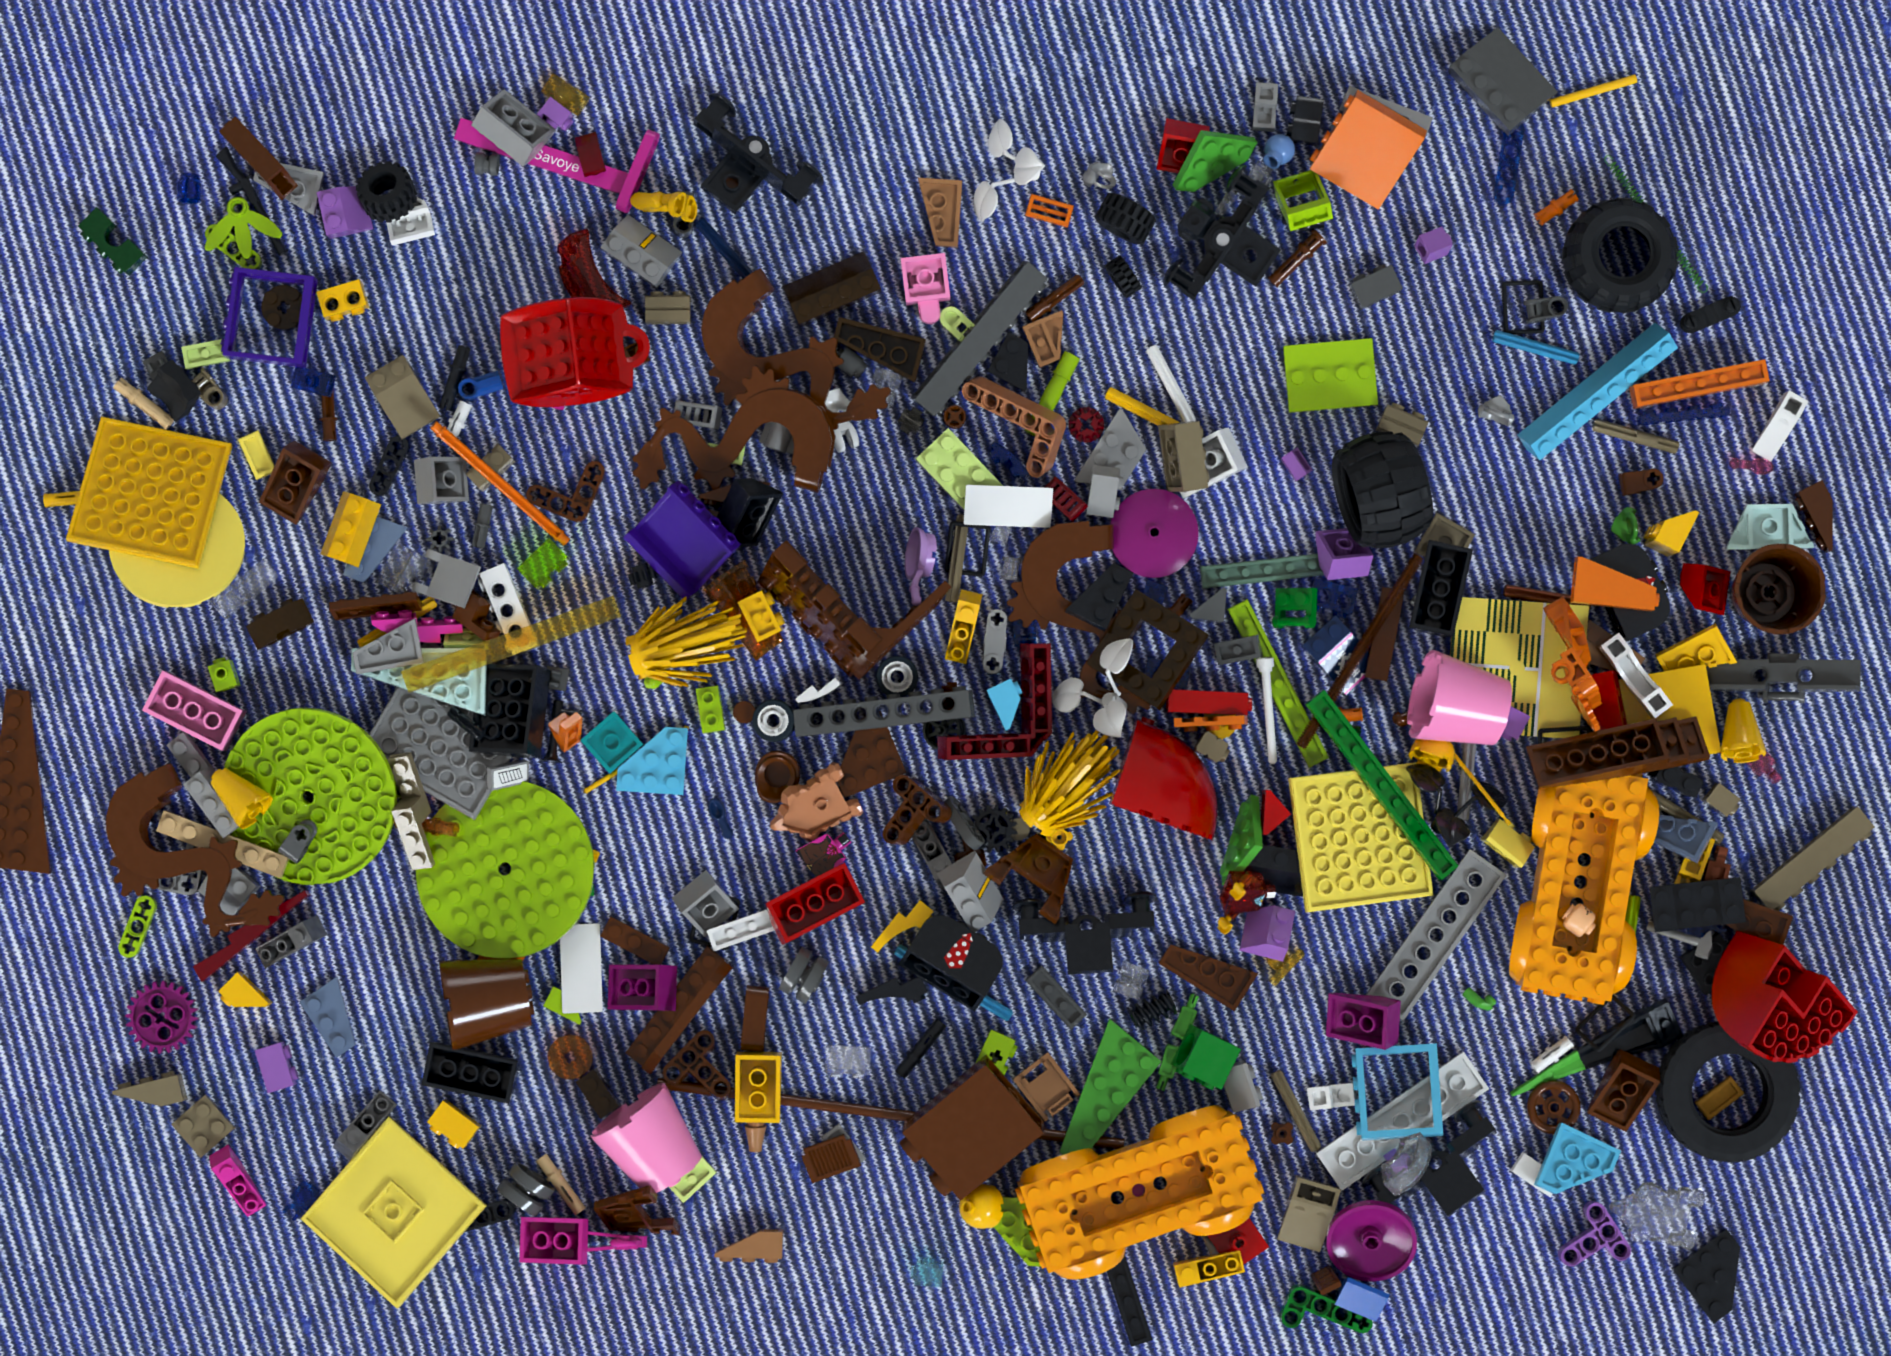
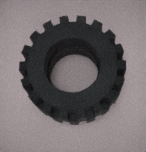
M386 161L385 164L379 162L377 166L373 167L372 165L368 167V171L364 170L362 173L363 177H359L357 180L356 194L365 213L371 219H377L381 223L384 220L387 223L392 222L394 219L398 221L401 216L408 215V210H412L414 208L413 203L417 201V191L406 168L401 167L399 163L395 162L392 164L391 161ZM393 189L391 192L381 195L384 191Z
M1108 193L1095 215L1096 221L1103 228L1123 240L1140 245L1144 244L1156 222V218L1146 208L1116 193Z

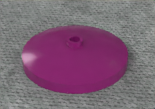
M1146 489L1130 495L1119 505V510L1114 512L1110 525L1113 524L1114 549L1112 551L1123 567L1141 577L1161 578L1179 571L1191 559L1198 543V524L1192 509L1181 497L1162 489ZM1153 528H1155L1159 532V534L1156 537H1153L1150 534V531Z
M1366 1200L1353 1203L1343 1208L1334 1216L1327 1230L1326 1245L1331 1261L1341 1272L1357 1280L1374 1282L1390 1279L1400 1274L1410 1265L1417 1249V1234L1413 1222L1400 1208L1383 1201Z

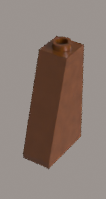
M236 116L231 121L225 123L223 128L219 130L226 141L281 200L298 186L285 168Z

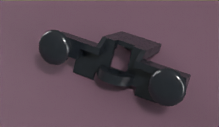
M1149 891L1132 892L1124 898L1125 903L1132 905V912L1104 914V922H1101L1093 915H1082L1074 919L1071 924H1069L1068 916L1059 917V920L1054 924L1047 918H1039L1038 910L1042 908L1044 902L1037 898L1020 899L1013 904L1012 908L1020 912V940H1024V936L1042 935V943L1065 940L1068 975L1113 972L1111 938L1131 937L1132 929L1149 928L1150 932H1154V912L1151 911L1150 903L1155 902L1158 898L1156 894ZM1083 922H1089L1093 927L1090 930H1081L1080 925Z
M1479 1100L1472 1101L1455 1114L1454 1121L1457 1123L1463 1120L1469 1129L1446 1145L1451 1152L1450 1154L1442 1150L1433 1151L1423 1159L1421 1171L1415 1166L1394 1182H1391L1386 1175L1390 1170V1166L1381 1165L1364 1177L1362 1186L1371 1185L1376 1191L1379 1201L1391 1204L1401 1196L1407 1199L1425 1185L1447 1217L1453 1215L1485 1192L1463 1161L1464 1158L1479 1148L1478 1142L1491 1133L1492 1135L1497 1133L1487 1117L1484 1118L1478 1111L1482 1102ZM1439 1158L1442 1161L1441 1166L1438 1169H1432L1429 1166L1431 1159Z

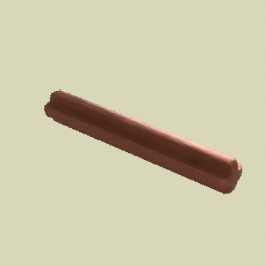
M1505 585L1503 590V596L1552 603L1563 596L1568 604L1589 606V610L1591 608V605L1570 603L1571 595L1513 585Z

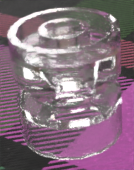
M876 367L872 380L879 389L884 388L882 386L883 382L888 384L891 393L886 398L888 406L893 407L897 395L894 391L899 389L903 376Z
M1123 961L1119 970L1121 977L1116 979L1113 991L1140 1000L1144 989L1142 983L1147 981L1150 970Z

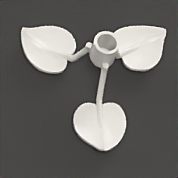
M998 119L993 126L988 140V147L994 157H1001L1004 154L1015 161L1014 178L993 182L991 185L987 181H983L978 185L973 202L975 213L981 222L989 218L997 207L998 194L994 189L996 186L1014 182L1018 185H1026L1030 181L1038 180L1042 169L1045 167L1031 148H1022L1017 156L1007 151L1012 146L1013 137L1010 127L1003 119Z
M1127 638L1108 644L1101 653L1100 665L1106 669L1105 673L1114 693H1106L1101 700L1082 691L1084 686L1082 680L1069 678L1061 682L1055 689L1052 696L1054 707L1063 713L1071 712L1079 705L1081 696L1098 702L1104 708L1099 709L1093 717L1094 728L1106 736L1120 738L1126 717L1127 703L1119 697L1121 692L1117 689L1111 672L1118 674L1126 667L1131 656L1133 640Z

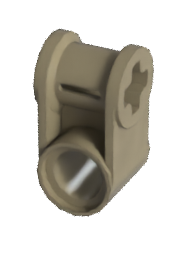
M202 367L200 369L201 372L191 381L198 386L201 392L199 397L207 405L216 410L223 409L228 403V396L207 370ZM215 393H219L220 400L213 404L211 402L212 396Z

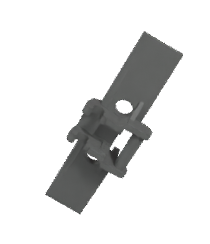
M1768 653L1767 659H1736L1737 663L1734 664L1725 663L1719 664L1717 667H1706L1710 691L1763 692V703H1768L1769 701H1799V703H1805V692H1860L1861 660H1801V653ZM1758 670H1764L1767 673L1766 679L1762 682L1754 679V674ZM1804 670L1812 672V678L1808 682L1801 681V672ZM1793 683L1797 685L1799 692H1769V685Z

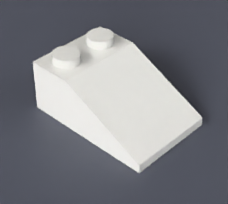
M1229 427L1217 430L1202 438V444L1206 450L1205 466L1209 473L1208 487L1248 468ZM1203 489L1180 492L1184 499Z

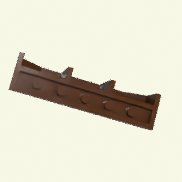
M707 946L676 987V1011H657L625 1053L642 1066L641 1068L649 1075L652 1074L667 1051L680 1038L684 1029L701 1007L707 1003L708 998L734 966Z

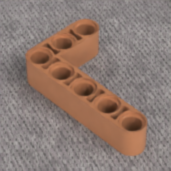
M976 376L963 385L962 395L966 400L1036 434L1026 463V470L1030 476L1038 478L1052 469L1066 428V421L1063 416L982 376Z

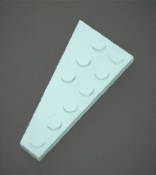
M352 648V652L359 648ZM421 648L424 659L423 663L360 674L484 716L486 713V648ZM351 652V671L356 673L353 654Z

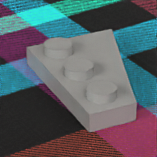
M416 618L352 652L356 674L423 663L424 659Z

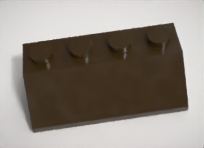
M864 251L782 286L800 327L881 293V287Z

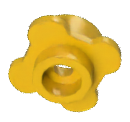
M1059 829L1052 836H1046V841L1054 844L1056 848L1062 851L1065 849V844L1072 840L1073 835L1071 832Z

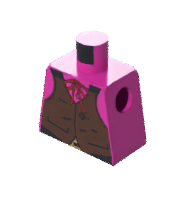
M844 832L834 840L826 833L797 849L796 853L815 877L842 864L847 858L842 850L852 842Z

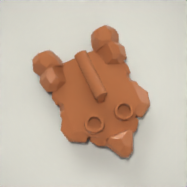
M832 762L826 769H820L814 774L815 777L806 781V785L788 786L781 794V802L783 804L780 805L777 815L770 822V828L774 831L799 833L800 837L809 842L817 839L820 833L826 831L829 827L839 825V822L849 821L851 817L861 816L863 809L858 799L845 801L836 784L844 776L839 763Z

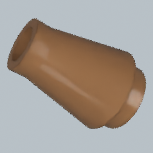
M765 1123L745 1124L749 1151L761 1152L767 1125Z

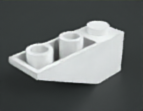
M1790 390L1783 393L1751 451L1771 462L1799 420L1809 401Z

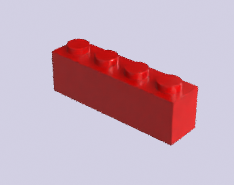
M1612 670L1591 674L1599 688L1602 702L1600 706L1593 709V713L1600 726L1598 731L1627 725L1618 673Z

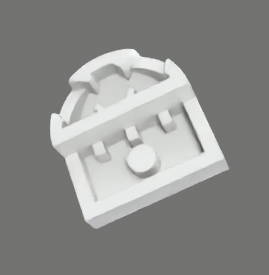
M417 197L416 203H413L414 208L408 210V215L401 216L398 221L394 219L392 222L387 223L391 245L435 235L432 216L424 199L422 200Z

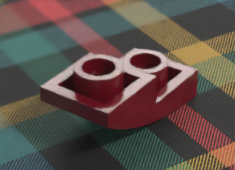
M596 132L576 137L575 143L584 177L605 172L604 159Z

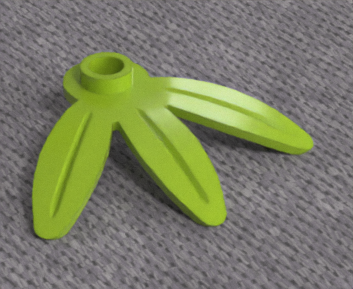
M233 197L227 203L228 214L213 228L204 248L206 251H211L218 247L230 234L233 226H235V238L242 257L248 259L252 250V237L248 224L259 232L273 238H281L282 232L270 219L249 210V204L244 198ZM236 205L242 206V210L240 212L234 211V207Z

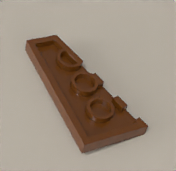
M1171 944L1158 962L1233 1011L1236 1010L1258 975L1256 972Z

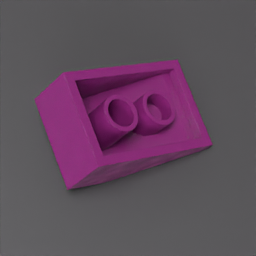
M609 965L607 1009L676 1011L677 966Z
M1330 992L1328 993L1326 1036L1386 1050L1398 1044L1401 1001L1383 996Z

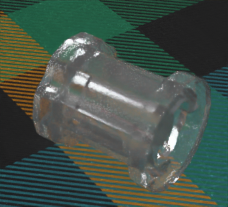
M1002 557L1004 565L1003 574L1000 575V579L1019 581L1018 569L1022 559Z

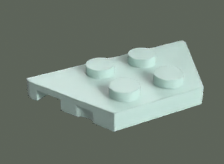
M1793 504L1746 505L1726 546V550H1757L1771 544H1791L1802 549L1814 548V544L1810 541Z

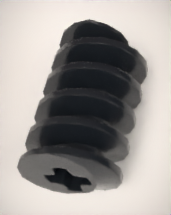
M1167 989L1166 995L1162 991H1158V999L1150 995V1003L1142 999V1007L1135 1003V1011H1132L1129 1007L1126 1008L1135 1027H1139L1142 1031L1145 1030L1144 1023H1147L1150 1027L1153 1026L1152 1019L1160 1023L1161 1014L1168 1019L1169 1010L1174 1015L1177 1014L1176 1006Z

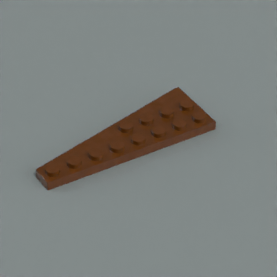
M6 688L0 735V868L51 874L50 852L46 835L47 826L45 825L43 792L38 767L39 758L36 750V733H34L31 691Z

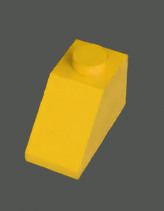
M241 971L237 972L218 991L222 995L220 999L229 1007L231 1005L233 1007H267L273 1003Z

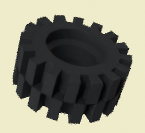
M1118 255L1104 265L1108 275L1126 298L1142 288L1136 275H1134L1132 269H1130L1121 256Z

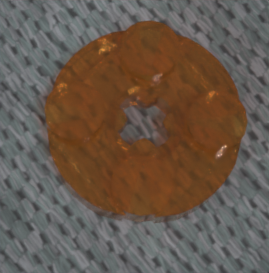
M568 1034L559 1037L549 1048V1067L557 1076L563 1079L570 1080L581 1077L590 1069L593 1062V1052L590 1045L579 1035ZM570 1050L574 1051L573 1054L577 1057L576 1061L572 1060L571 1063H568L564 1054H568Z

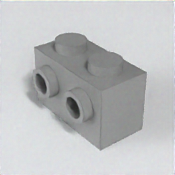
M1093 465L1087 501V515L1113 518L1114 510H1119L1120 497H1117V490H1122L1123 486L1120 468Z

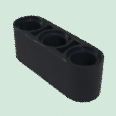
M507 1198L486 1203L487 1206L484 1211L488 1214V1220L480 1221L477 1217L465 1232L508 1220L515 1213V1204ZM500 1204L509 1206L510 1213L508 1215H502L499 1212Z

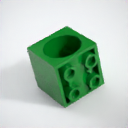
M1190 1024L1171 1065L1177 1068L1175 1072L1192 1081L1195 1079L1196 1082L1211 1090L1214 1087L1222 1090L1241 1049Z

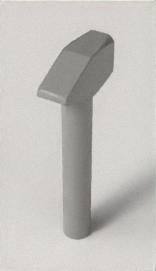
M1649 922L1647 925L1648 931L1697 946L1695 956L1708 960L1713 949L1711 931H1708L1702 938L1677 930L1655 932L1654 923Z

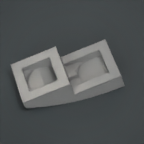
M1256 82L1253 131H1275L1278 84Z

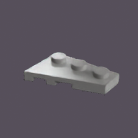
M280 163L298 185L284 199L315 216L318 206L317 192L321 191L325 173ZM255 172L253 180L272 191Z

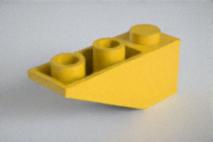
M961 589L946 650V660L963 664L967 663L983 594Z
M1238 1250L1173 1262L1179 1288L1245 1272L1241 1252Z

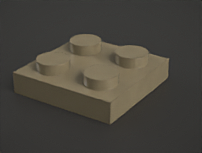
M207 1094L171 1124L200 1158L236 1128Z

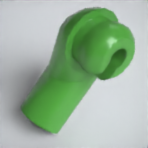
M1470 987L1462 995L1474 1007L1486 1011L1493 1009L1492 1007L1496 1004V1000L1491 995H1487L1483 1000Z

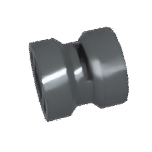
M476 152L475 174L489 173L491 176H498L499 154L492 153L488 156L482 152Z

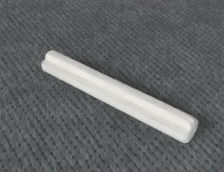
M1153 345L1146 350L1183 422L1196 421L1158 346Z

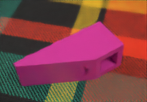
M229 1144L209 1156L212 1171L247 1217L266 1206L257 1187Z

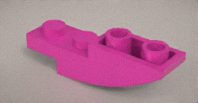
M400 610L395 614H389L388 611H378L375 615H371L372 625L386 633L416 618L420 642L441 643L440 634L463 633L462 624L452 618V616H446L443 618L444 620L425 617L421 621H417L416 612L412 613L411 610Z

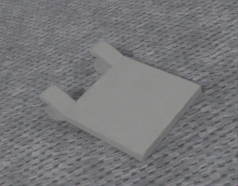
M428 549L425 557L437 562V568L429 587L414 582L412 590L418 594L465 609L481 567Z

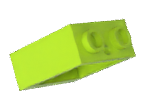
M1309 170L1273 181L1276 200L1290 231L1333 219L1331 202L1317 173ZM1315 190L1318 200L1291 208L1288 207L1286 198Z

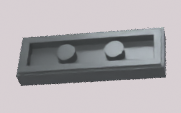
M1042 965L1025 980L1070 1030L1087 1016L1083 1009Z

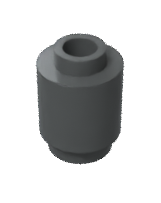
M848 347L845 350L841 348L837 353L844 360V363L837 367L851 378L854 376L858 379L868 366L864 362L865 359Z

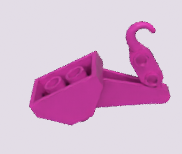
M521 1217L520 1263L587 1264V1252L629 1250L647 1247V1236L588 1231L587 1218ZM588 1235L614 1237L610 1241V1245L588 1246Z

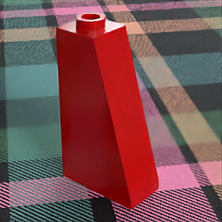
M1173 689L1166 700V713L1247 716L1248 711H1252V698H1248V693Z

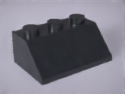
M753 478L735 479L722 503L717 518L729 532L735 535L737 541L741 544L739 547L757 546L783 493Z
M1263 845V848L1243 871L1242 880L1246 875L1251 878L1244 887L1254 889L1253 882L1259 878L1255 889L1303 897L1297 850Z

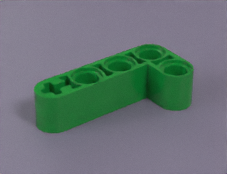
M1299 1284L1290 1288L1280 1311V1319L1288 1328L1297 1327L1301 1323L1305 1311L1359 1333H1367L1373 1325L1372 1320L1364 1317L1367 1323L1359 1327V1324L1352 1320L1351 1317L1353 1315L1357 1319H1362L1363 1316L1356 1313L1352 1314L1348 1310H1346L1344 1318H1336L1335 1311L1341 1308L1335 1305L1336 1299L1327 1295H1321L1319 1292ZM1298 1290L1305 1292V1297L1302 1301H1295L1293 1299L1294 1293ZM1318 1299H1324L1326 1302L1322 1310L1314 1308V1303ZM1289 1311H1294L1297 1315L1293 1322L1285 1321V1314Z

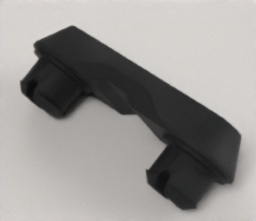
M1729 296L1687 313L1681 318L1680 327L1686 333H1694L1721 322L1740 311V301L1736 297Z

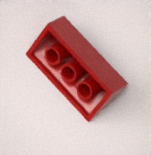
M844 862L765 903L772 926L783 945L865 903Z

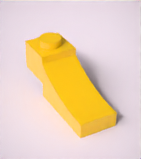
M919 900L907 917L898 912L871 948L878 953L888 941L901 932L915 926L920 929L927 919L933 917L931 914L934 910Z

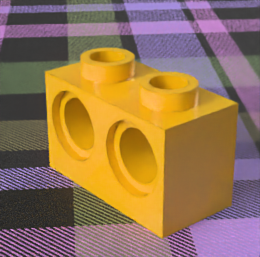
M359 279L316 292L323 317L331 322L344 319L343 315L352 313V316L365 313V309L370 308L363 283ZM354 293H358L360 296L359 301L356 304H350L349 297ZM331 300H337L338 307L335 310H329L328 303Z

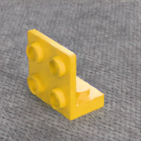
M763 589L738 602L757 643L784 629L782 625L785 624V621L780 611L775 612L772 606L775 604V601L770 591L766 593Z

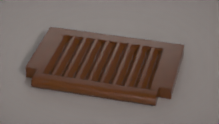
M845 1134L803 1148L805 1155L801 1156L812 1183L862 1165L852 1139H846Z

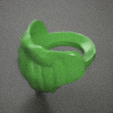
M1631 507L1624 508L1615 517L1611 526V532L1628 544H1636L1640 542L1641 538L1637 536L1636 509Z

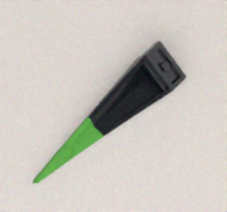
M1664 998L1647 1008H1640L1634 1012L1636 1015L1635 1019L1602 1051L1597 1052L1586 1043L1510 1092L1511 1096L1534 1089L1545 1081L1557 1080L1611 1062L1619 1049L1635 1055L1665 1047L1680 1039L1684 1035L1669 1002ZM1629 1015L1591 1041L1600 1047L1631 1016Z

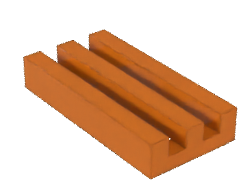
M1031 194L1025 216L1068 228L1074 206ZM1034 200L1067 209L1068 212H1060L1033 204ZM1031 209L1042 211L1066 219L1065 221L1058 220L1055 218L1031 212Z

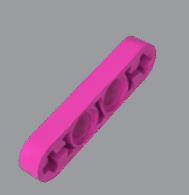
M649 129L646 131L617 199L616 210L624 213L630 211L632 207L630 198L640 188L658 145L659 133Z

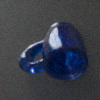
M194 173L181 174L176 185V200L185 204L200 203L202 185L199 175Z

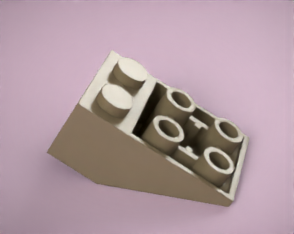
M1295 1175L1277 1240L1320 1252L1329 1224L1335 1213L1341 1189Z

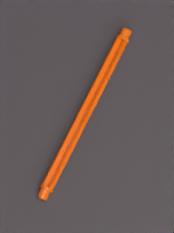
M437 421L432 424L430 429L436 433L437 437L442 439L532 520L540 525L555 541L560 542L563 546L568 543L570 538L564 534V530L557 527L447 430L446 426H442Z

